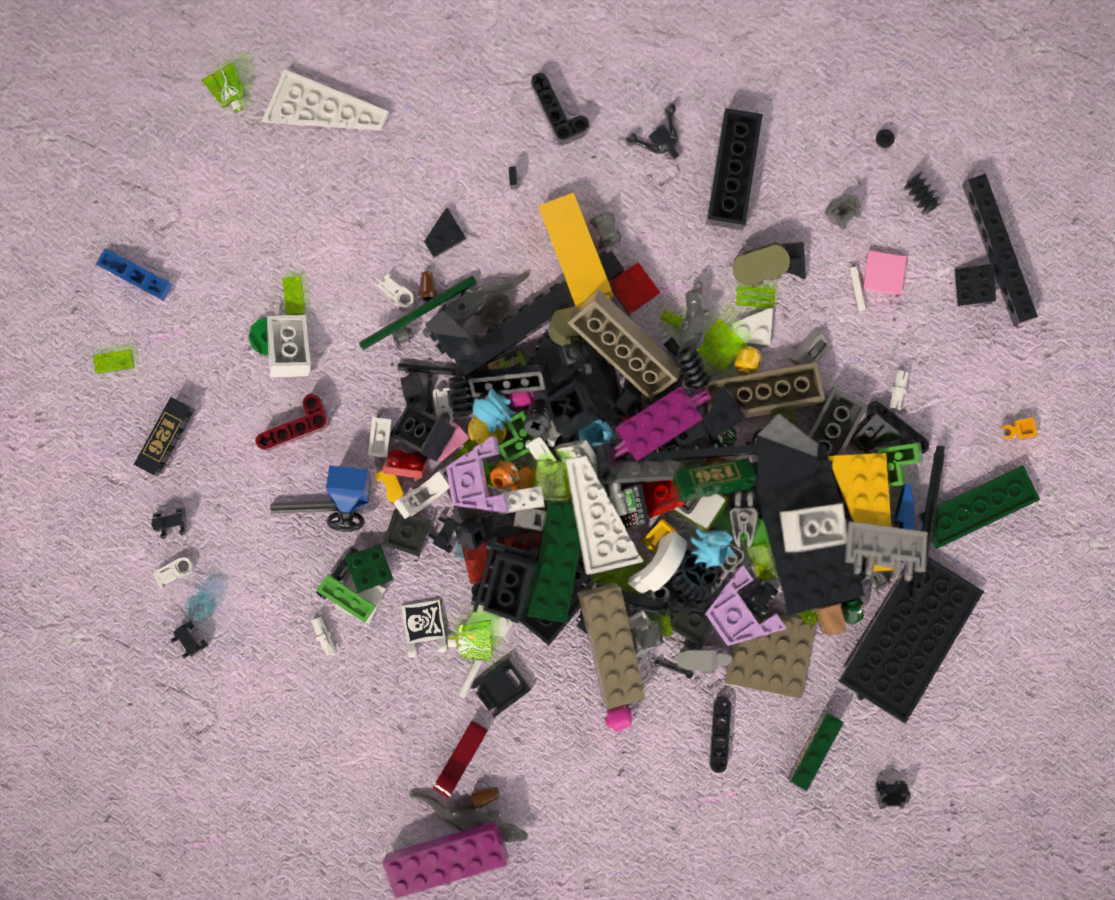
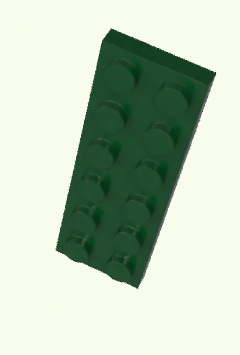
M1024 465L937 505L931 538L934 548L939 549L1041 500ZM924 512L918 514V516H919V518H920L922 524H923Z
M549 501L538 558L540 565L528 612L530 617L567 623L581 547L574 505L555 501Z

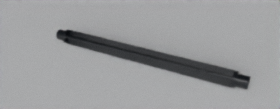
M940 445L936 446V452L934 453L921 531L927 532L925 571H915L911 589L913 590L912 598L920 599L921 592H923L945 458V446Z

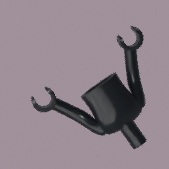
M672 103L670 104L673 112H668L666 108L664 109L665 115L668 116L670 132L665 125H662L649 135V139L654 143L655 147L638 140L635 133H631L635 140L629 141L626 137V144L629 146L638 145L655 154L668 152L676 160L680 156L674 148L678 141L673 116L676 106Z

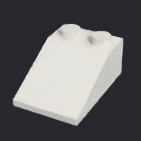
M306 315L267 316L270 377L309 376L311 362Z
M843 504L780 512L786 552L844 544L847 541Z

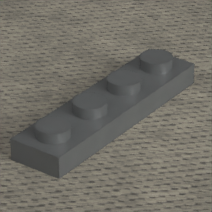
M683 459L616 462L617 478L614 483L673 480L674 472L684 469ZM609 470L605 472L606 480L610 477Z

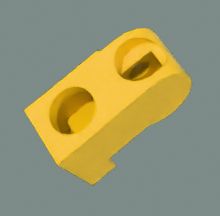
M383 470L374 474L377 482L383 481L387 490L386 496L390 502L394 503L399 498L405 496L397 475L384 474Z

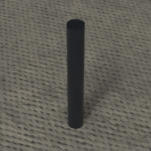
M398 363L397 368L398 371L455 376V368Z

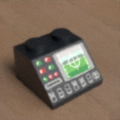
M642 484L621 489L625 495L623 498L628 514L619 516L625 528L648 524L649 518Z

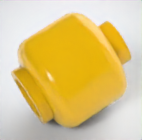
M746 346L738 351L734 366L741 375L757 373L762 356L756 348Z

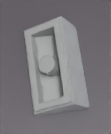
M812 330L789 358L797 365L817 362L830 347L831 343L821 332Z

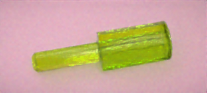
M470 436L463 443L464 447L452 459L453 462L462 457L468 450L471 452L477 445L470 439Z

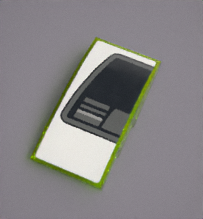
M715 494L711 497H699L690 501L685 500V505L671 511L704 531L709 532L729 499L721 494Z

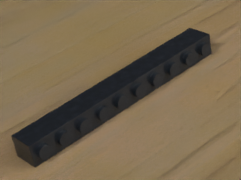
M612 250L608 253L604 251L598 255L608 282L624 272L623 266ZM565 281L562 284L556 283L549 289L550 292L545 295L543 293L534 298L535 302L529 306L525 304L518 309L519 313L514 316L509 315L505 317L501 325L498 327L496 325L492 326L483 337L477 336L474 338L473 341L486 362L482 364L454 359L464 375L468 378L475 371L480 370L487 363L493 361L551 322L557 310L575 306L567 282Z

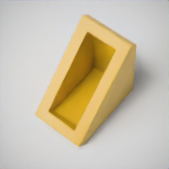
M661 519L641 542L656 554L660 539L672 531H677L664 519Z

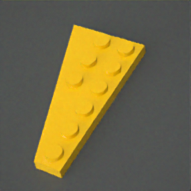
M886 453L828 456V460H833V475L841 489L842 497L852 520L855 523L891 527ZM874 557L873 571L893 570V568L876 566V557Z

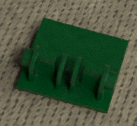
M381 544L344 557L358 593L394 580Z

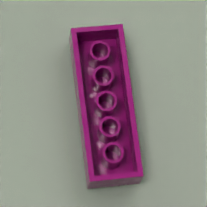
M493 821L386 854L382 864L395 899L505 867L508 863L509 854L498 823Z

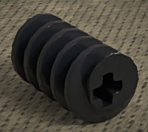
M921 171L906 182L904 190L911 189L908 195H916L913 202H919L917 208H924L921 214L925 215L938 208L944 202L937 203L940 196L933 197L936 190L929 191L932 184H924L927 177L920 179L923 173Z
M695 345L682 349L675 356V360L680 361L678 367H684L680 372L681 374H686L683 377L685 381H688L686 387L699 389L707 386L710 383V378H708V373L705 371L702 358L699 357L700 354Z
M467 376L449 378L450 381L454 382L449 387L455 389L450 392V395L455 397L451 400V403L457 404L452 407V411L457 412L452 415L453 417L469 416L473 413V409L470 406L474 404V401H470V398L473 396L469 393L471 388L468 385L469 378Z
M535 399L529 405L524 420V429L531 436H542L548 429L551 417L544 403L545 399Z

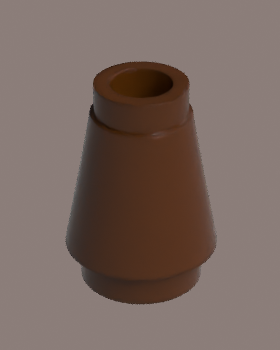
M429 271L421 273L418 295L423 301H429L437 295L433 274Z
M497 787L475 789V792L470 793L474 808H482L500 798Z

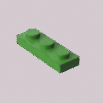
M327 574L316 590L364 623L376 607V605L329 574Z

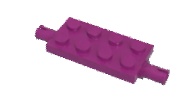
M679 387L616 427L615 429L621 437V442L614 446V452H616L615 459L626 452H630L637 462L701 421L702 417L698 413L697 407L711 399L709 393L707 394V390L704 388L694 396L689 397L683 388Z

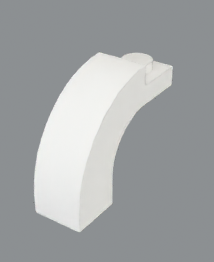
M446 467L438 471L417 489L394 502L405 519L415 515L450 490Z
M674 531L662 537L653 560L643 570L631 576L628 584L641 594L650 589L653 592L658 590L670 579L681 563L687 541Z

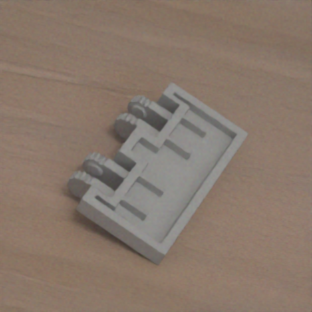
M849 522L845 562L854 563V573L859 574L862 557H866V575L871 576L874 567V557H876V566L893 568V579L899 578L901 562L905 563L904 578L910 581L913 562H915L914 571H925L927 532Z

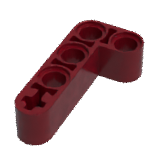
M315 394L306 395L303 398V406L307 415L258 434L255 440L257 447L270 451L326 429L329 426V417L321 398ZM315 398L317 405L314 408H310L308 403L311 399ZM318 416H323V424L316 426L315 419ZM305 423V431L299 433L297 430L298 425ZM282 430H287V438L281 440L279 436L280 432ZM264 438H267V439H273V438H275V440H276V441H274V440L268 441V442H267V446L264 445V444H262V442L265 441Z
M473 720L470 722L435 782L433 790L448 799L450 798L486 736L487 728Z

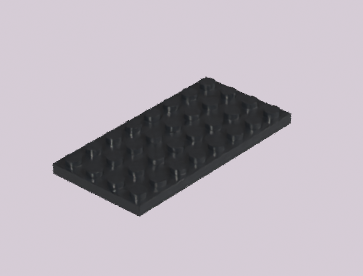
M824 444L818 445L817 461L828 460ZM757 462L751 463L756 474L754 489L788 615L866 596L860 573H854V563L845 562L846 543L803 551L786 552L781 513H778L758 495ZM817 469L818 484L781 512L840 504L831 469Z
M929 556L921 598H912L913 590L911 589L915 573V562H913L911 580H905L904 570L837 681L903 724L907 723L984 593L983 590Z

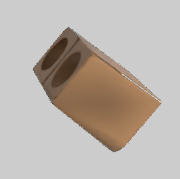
M840 603L814 609L821 633L831 636L847 631Z

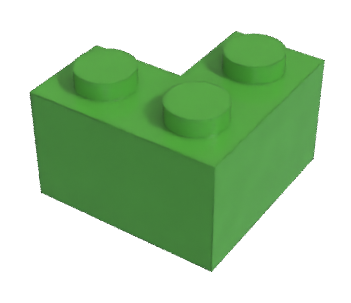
M523 411L511 417L512 421L508 419L505 421L513 438L498 446L499 453L504 461L513 463L531 453L526 448L525 443L528 440H534V436L528 434L524 429L525 415Z
M920 442L878 449V454L886 453L888 487L907 483L904 465L923 462Z

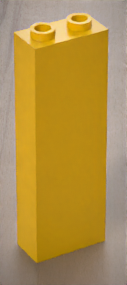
M574 192L539 205L541 216L576 308L598 289L610 300L613 299L611 287Z

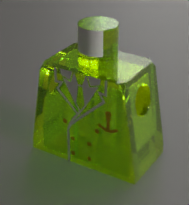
M233 62L201 79L223 108L230 106L234 113L244 108L240 100L246 97V93L238 70Z
M491 620L461 625L458 636H448V647H459L461 658L491 662L493 656Z

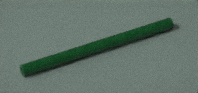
M472 275L361 340L358 342L361 349L364 351L477 283Z

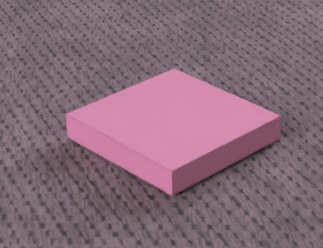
M868 251L862 289L900 295L902 293L907 257Z

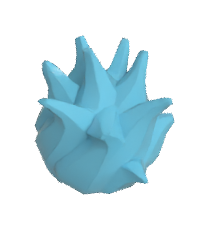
M493 389L489 390L488 399L474 400L473 413L488 426L489 432H495L497 426L502 431L503 422L506 419L512 421L510 416L517 414L507 406L511 401L501 394L498 395Z
M599 419L579 431L575 439L578 441L586 440L594 451V448L603 444L612 445L611 440H613L614 435L617 433L613 432L610 428V423L602 422Z
M697 529L696 532L701 539L691 538V542L698 548L692 552L699 555L695 563L706 562V568L722 565L726 556H734L733 551L728 546L733 537L726 531L705 532Z

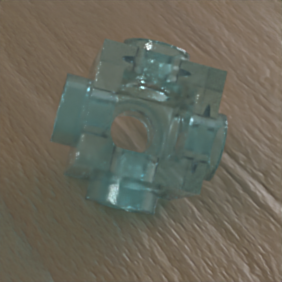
M198 592L197 595H191V598H188L186 603L187 615H193V619L204 621L205 618L212 617V614L215 613V598L209 597V593ZM199 603L202 605L200 610H198Z

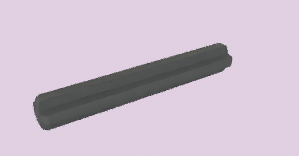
M332 501L272 503L270 505L272 514L338 511V508Z

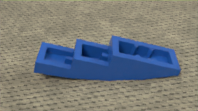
M104 248L96 262L97 266L162 301L165 300L173 286L168 281Z
M908 483L902 485L893 518L894 522L900 523L899 529H915L914 501L911 484Z

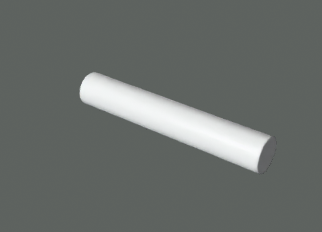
M851 267L850 273L859 312L866 311L857 267Z
M478 654L458 694L459 697L465 699L485 657Z

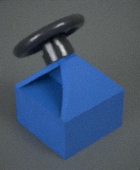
M329 465L326 489L330 500L338 508V512L330 514L326 519V523L331 529L340 532H352L364 526V517L354 512V510L369 503L372 481L368 469ZM353 518L359 520V523L354 522Z

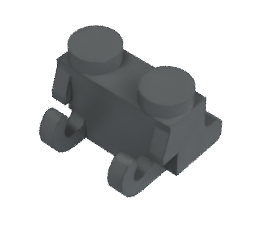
M843 194L836 205L826 208L825 215L834 225L837 224L839 228L844 230L847 228L846 223L854 216L856 218L861 216L859 198L856 195Z
M602 213L590 220V224H593L594 228L597 227L600 236L599 249L621 241V234L614 227L615 217L613 213Z
M659 623L648 625L649 629L642 631L640 627L630 629L635 651L664 645Z

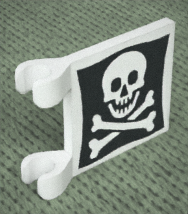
M440 600L402 606L408 656L411 658L417 656L415 643L437 639L439 652H447Z

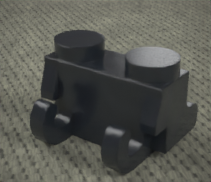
M184 507L175 509L176 513L179 514L160 517L162 516L161 511L153 513L151 526L155 532H160L161 530V539L167 538V528L180 526L179 534L181 536L185 535L187 518Z
M439 516L437 520L443 522L444 526L437 537L429 533L428 537L434 539L432 544L450 553L453 546L449 544L446 547V544L455 531L454 528L460 523L449 517L445 520Z
M761 579L757 582L745 605L749 610L763 617L769 608L766 605L769 599L774 600L779 591L771 583Z
M191 620L173 631L175 638L170 640L172 643L179 640L187 652L182 655L183 659L188 656L193 657L209 646L205 639L200 641L202 645L198 646L187 631L188 627L190 629L195 627Z
M877 781L875 783V799L879 809H884L885 807L904 809L905 804L909 803L911 792L908 790V784L905 781H896L894 784H887L885 781Z

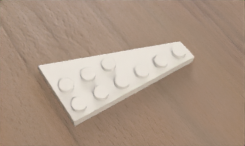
M284 69L262 121L264 123L382 130L389 112Z
M583 455L565 459L586 574L643 562L612 503H610L604 488H602L598 481L597 475L587 457Z

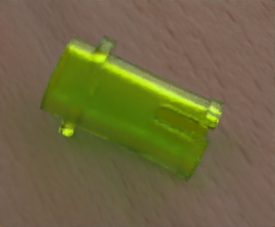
M664 309L660 318L661 321L675 326V329H681V323L685 319L683 315L679 316L667 309Z
M811 610L798 613L805 621L804 624L810 627L819 620L817 614Z

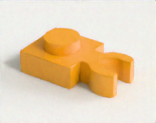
M1034 417L1013 421L1014 427L1011 425L1001 427V430H1009V435L1003 437L1004 440L1011 439L1014 435H1016L1017 440L1038 436Z

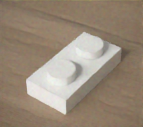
M372 417L368 456L387 458L393 420Z

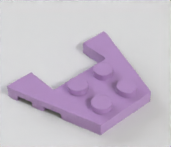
M489 437L486 442L476 446L473 451L463 455L446 467L453 505L510 512L507 494L489 498L482 458L499 454L497 437Z
M743 565L739 567L705 612L727 646L786 629L776 613L758 624L738 595L737 591L753 580Z

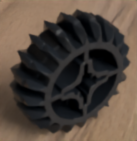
M694 549L692 551H685L681 563L671 576L674 579L672 584L677 585L676 590H681L682 596L687 594L688 599L694 597L695 601L705 600L718 590L721 582L719 578L721 573L717 571L719 566L706 568V562L695 563L699 555L692 553L696 550ZM685 564L689 565L688 569H684Z

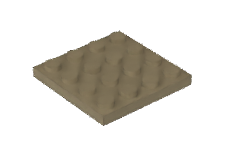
M749 610L758 624L773 615V613L766 612L762 617ZM778 615L786 627L785 630L732 645L730 655L733 656L732 663L728 665L725 683L802 699L816 622Z

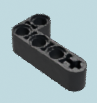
M543 73L534 74L531 79L532 91L556 141L560 145H566L586 136L589 132V120L587 117L579 115L567 120L547 76ZM537 82L543 84L544 91L541 92V87L539 84H537ZM548 97L553 101L550 104H546L543 102V99ZM558 114L561 118L554 121L550 117ZM583 123L586 127L579 130L576 128V125ZM561 131H566L569 135L563 138L558 134Z

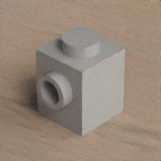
M534 508L516 511L514 526L527 530L543 531L547 512Z

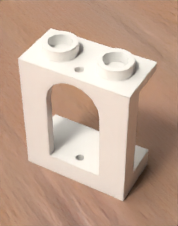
M541 487L502 493L507 494L510 512H506V514L515 513L523 509L545 508Z

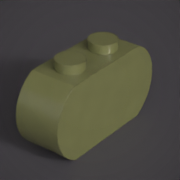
M774 242L740 253L733 262L734 277L739 283L745 286L752 285V287L763 284V281L770 279V281L780 279L781 275L786 273L790 265L788 251L780 243Z
M576 307L557 310L551 319L548 332L551 339L558 345L562 346L585 340L568 324L570 316Z

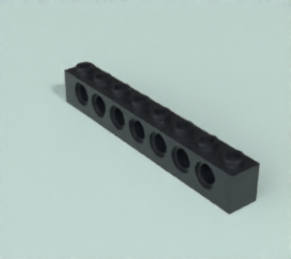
M985 173L970 178L962 184L990 264L994 266V275L1012 324L1016 326L1037 318L1038 315L987 175Z

